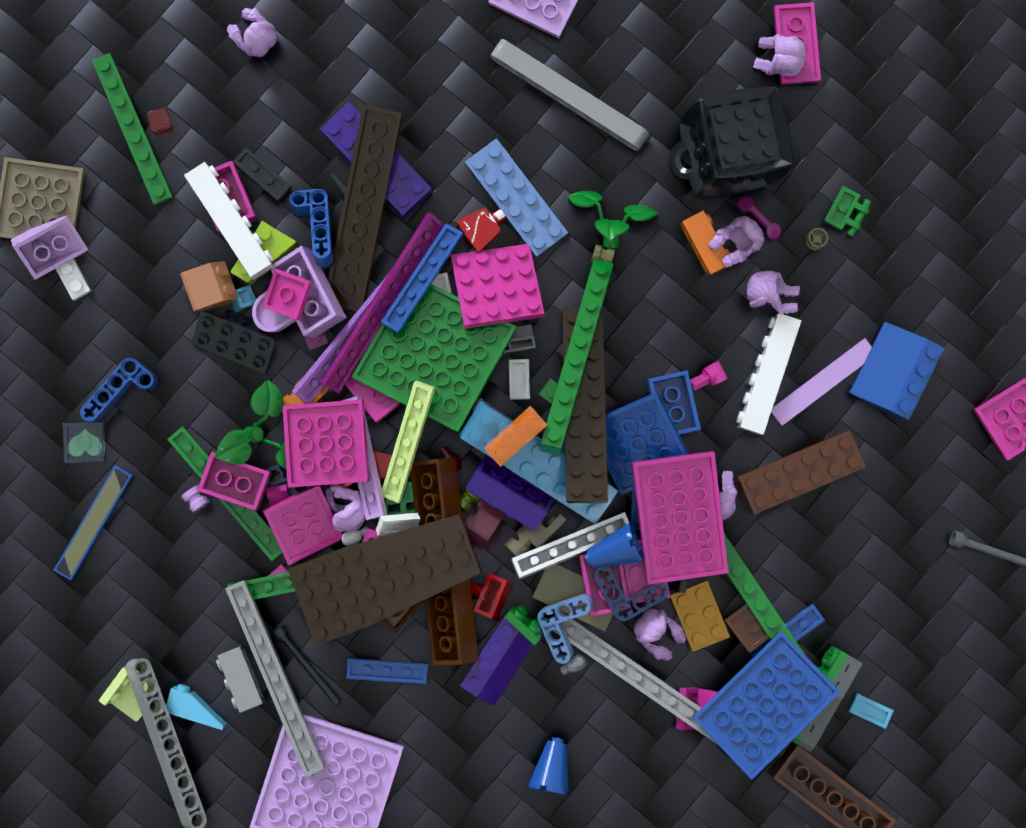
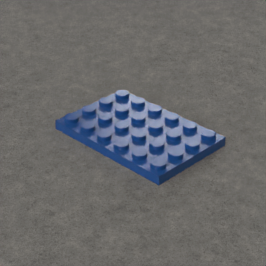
M780 631L692 718L752 780L841 691Z

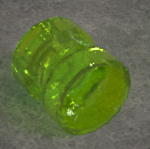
M465 486L464 493L460 494L461 506L469 512L472 509L473 502H479L481 498L470 494L465 489Z

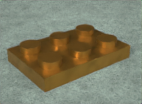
M707 580L686 588V593L675 592L670 594L671 601L692 652L730 637Z

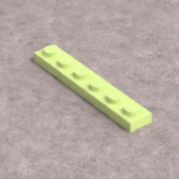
M415 381L412 387L382 488L383 497L397 503L401 502L434 395L435 387Z

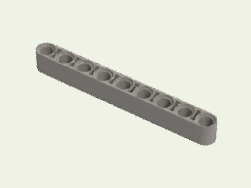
M501 39L490 55L491 59L633 150L639 151L648 137L649 132L642 126L508 41Z
M144 658L131 659L126 664V672L180 821L185 828H204L207 818L151 663ZM138 663L141 665V670L139 673L136 670V666ZM145 682L148 684V689L146 692L143 690V685ZM152 701L155 703V708L153 711H151L150 704ZM159 721H161L162 723L160 730H158L157 723ZM166 740H168L169 743L167 749H165L164 742ZM175 759V766L172 768L171 761ZM182 778V784L179 787L178 780ZM186 797H189V803L186 806L185 799ZM196 816V821L192 824V818Z

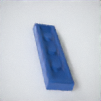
M810 604L787 621L785 625L797 642L824 622L825 619L814 604ZM767 639L750 652L751 657L754 658L770 640Z
M347 658L346 679L427 684L428 663Z

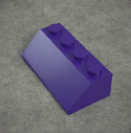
M485 455L465 488L473 496L485 500L489 506L498 508L507 517L516 519L525 528L534 531L541 524L554 500L552 496L502 465L500 467L488 455Z
M504 615L479 653V661H475L461 681L460 686L474 696L495 705L533 644Z

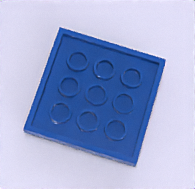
M658 391L606 414L607 469L621 495L633 490L632 462L689 454Z

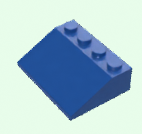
M884 322L849 393L899 420H909L944 348L924 337Z

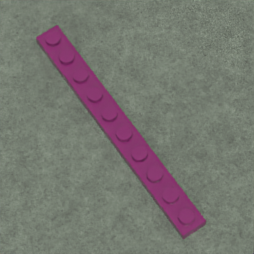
M427 212L322 379L321 383L332 391L340 393L382 326V319L445 224L433 214Z

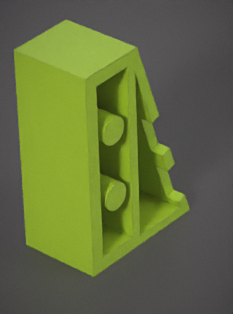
M261 221L255 231L263 242L260 244L264 251L268 250L274 259L271 261L272 264L299 246L295 240ZM239 259L231 270L233 275L251 286L267 273L265 272L253 280Z

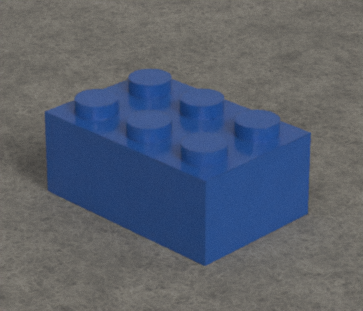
M688 370L646 380L649 395L658 391L679 435L701 430Z

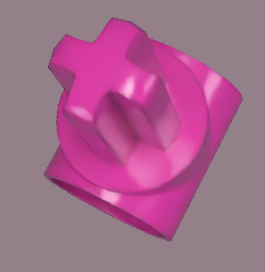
M717 361L702 370V374L691 379L690 383L692 390L696 391L706 385L714 386L728 379L720 362Z

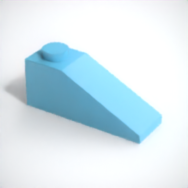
M178 684V686L171 688L166 703L169 714L220 730L226 727L227 723L196 692L191 691L189 686Z

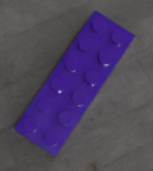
M348 102L320 130L327 140L351 164L361 114ZM396 151L386 201L405 219L433 192L432 188Z

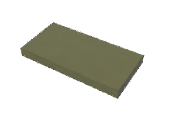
M556 564L544 570L532 597L547 605H551L585 594L583 577ZM581 601L579 605L575 606V609L581 606L586 607L587 604ZM561 606V611L570 615V609L567 606ZM587 613L577 617V619L606 631L613 613L590 616Z

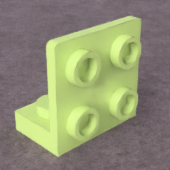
M125 666L101 696L99 702L104 705L111 703L134 721H138L142 714ZM145 682L143 685V690L146 692L148 689V684Z

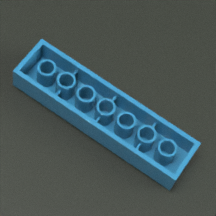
M481 400L459 432V436L491 457L484 447L511 424L513 420ZM537 436L532 438L503 464L509 470L594 524L598 522L618 492L613 485L608 483V503H566L565 454L561 453V456L542 452V439Z

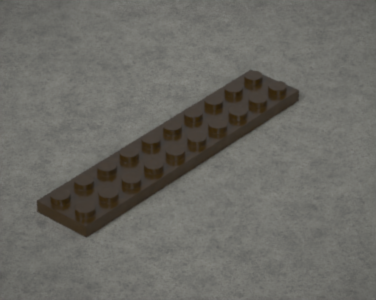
M363 105L333 252V262L328 277V282L341 308L356 312L364 304L367 297L404 113Z
M579 309L562 310L563 364ZM603 309L565 439L566 503H608Z

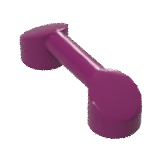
M743 196L739 198L736 204L737 209L742 213L749 212L766 228L764 233L768 240H777L781 236V227L777 223H771L754 206V200L751 197Z

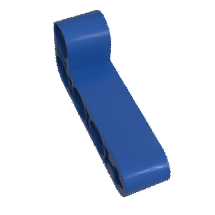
M322 189L295 191L289 198L293 213L297 216H310L312 252L316 264L320 267H328L333 262L330 204L327 193Z
M134 358L124 359L82 406L80 410L82 419L88 422H99L133 383L142 389L152 390L158 384L157 376L140 361ZM134 362L136 365L135 371L130 373L128 371V366L130 363ZM149 375L151 377V382L149 385L145 386L143 384V379L145 376ZM121 377L122 385L116 388L115 380ZM107 392L109 400L103 403L102 395ZM90 409L94 410V417L90 416Z

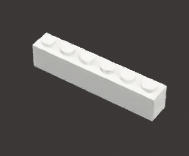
M204 162L185 174L184 176L249 276L254 280L273 268L274 266L271 261L274 259L268 250L264 251L260 246L263 243L257 233L253 234L249 229L252 225L247 217H241L238 212L241 209L235 199L230 200L227 194L230 191L224 182L219 183L216 177L219 174L213 165L209 167Z
M779 313L775 317H771L768 328H770L769 335H765L762 342V347H764L763 353L758 355L755 366H758L756 374L752 373L749 385H752L750 392L745 393L743 412L740 411L737 416L736 422L739 423L737 428L757 435L764 434L801 320Z
M625 512L512 558L511 562L518 579L520 580L587 552L588 548L625 524H629Z

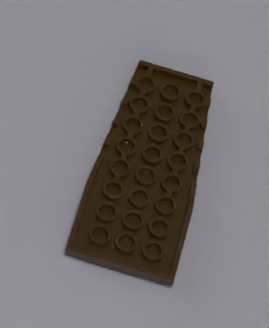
M455 515L341 548L289 568L288 572L314 645L318 646L376 624L482 573L463 518L461 515Z

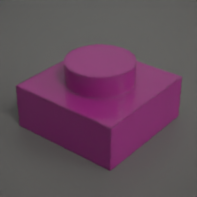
M325 332L316 338L304 336L310 351L329 344Z

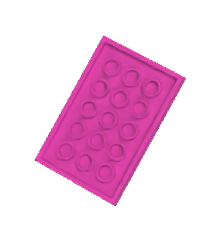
M709 451L632 462L642 550L645 559L646 583L650 585L728 573L715 452Z

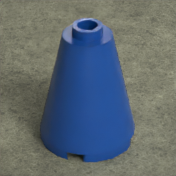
M631 523L625 524L588 548L587 554H585L588 565H592L593 568L643 562L645 559L642 546H639L637 540L639 537Z
M552 737V741L547 740L529 781L528 788L568 796L567 744H564V739Z

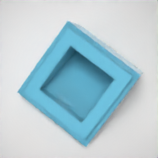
M250 285L236 289L238 299L231 303L235 312L238 313L253 306L256 297Z

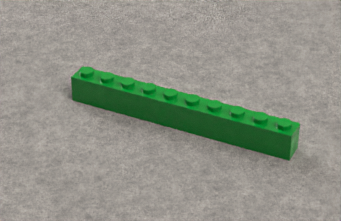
M593 260L546 423L547 426L542 437V452L561 456L612 276V263Z

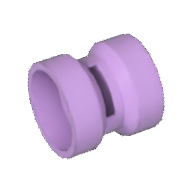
M198 485L192 487L181 496L185 502L190 501L189 508L193 513L210 502L206 496L197 491Z

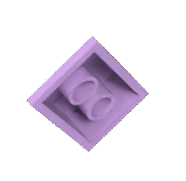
M67 215L29 229L11 239L13 248L35 280L88 251L87 246Z

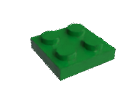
M514 603L509 608L505 618L535 645L543 634L541 626L537 619H532L527 615L528 611L522 605L518 606Z

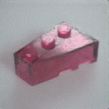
M483 499L476 506L478 510L476 515L473 516L471 514L465 522L471 543L480 550L505 516L503 511L489 506Z

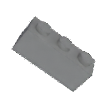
M244 645L217 656V666L220 671L224 672L226 677L224 679L227 690H231L233 698H231L232 704L235 709L239 710V713L263 704L266 701Z

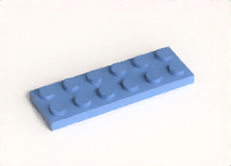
M497 138L465 161L466 166L498 208L503 211L519 236L527 245H530V250L536 258L568 235L567 230Z

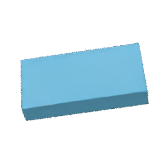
M855 693L847 710L886 729L894 710L858 693Z

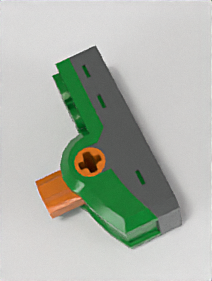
M833 646L826 651L821 660L822 666L818 667V669L841 692L792 740V742L809 752L816 746L863 664Z

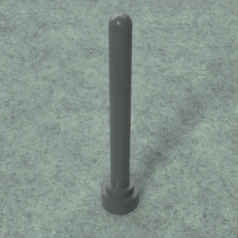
M956 530L951 534L950 546L956 548L966 546L1026 567V558L967 539L964 533Z

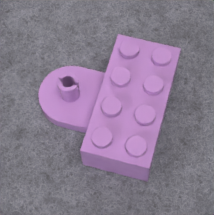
M303 246L298 247L274 263V267L270 269L272 274L275 269H279L313 282L300 321L262 307L267 291L256 299L252 309L253 320L261 330L271 333L279 332L296 321L303 336L316 338L347 318L322 268L316 264L312 249Z

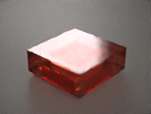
M166 107L147 113L153 133L173 127Z

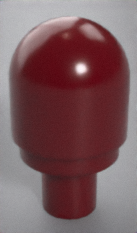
M446 446L439 450L444 458H456L458 472L462 467L458 456L454 452L450 453Z

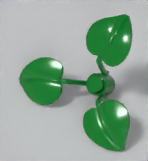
M585 190L575 192L567 197L576 206L591 207L595 205L598 208L600 220L595 222V228L604 236L603 246L606 248H617L619 246L620 235L629 230V225L626 223L629 218L634 221H645L659 215L657 211L650 207L635 204L624 209V213L627 215L624 216L623 221L609 220L603 217L601 204L599 203L603 200V197L599 193Z
M264 381L255 390L251 398L253 411L257 415H264V417L255 422L253 426L244 428L243 431L233 430L226 434L218 445L215 453L216 459L235 465L243 464L249 459L252 452L251 446L248 443L264 442L280 448L275 458L277 463L287 470L285 441L282 446L279 443L264 439L263 430L259 427L261 423L267 420L268 415L277 417L283 409L282 394L272 382Z

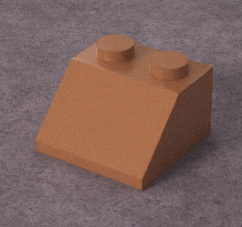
M225 261L208 263L180 273L194 311L224 307L238 299Z

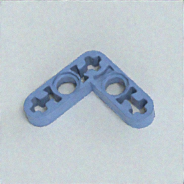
M586 594L548 605L538 613V622L552 655L558 663H567L574 653L562 622L586 615L593 608V600ZM581 601L587 604L586 607L581 606L575 609V606L579 605ZM561 606H567L570 609V615H564L561 612ZM554 612L556 614L553 615L550 619L544 617L545 614L550 615ZM551 631H558L560 639L552 638ZM562 650V652H566L567 655H560L559 652Z

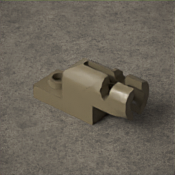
M561 514L558 517L553 516L548 521L547 528L540 524L536 531L527 529L522 525L516 531L519 540L511 537L504 544L515 556H519L528 551L532 544L536 548L545 545L567 523V520Z

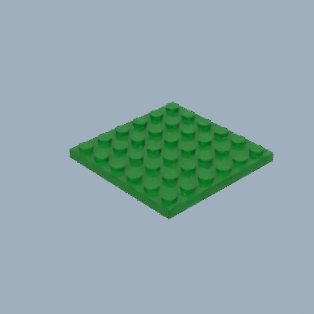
M431 284L399 334L384 325L380 327L353 373L352 378L406 407L415 381L435 387L427 418L459 434L517 327L507 322L464 329L458 297Z

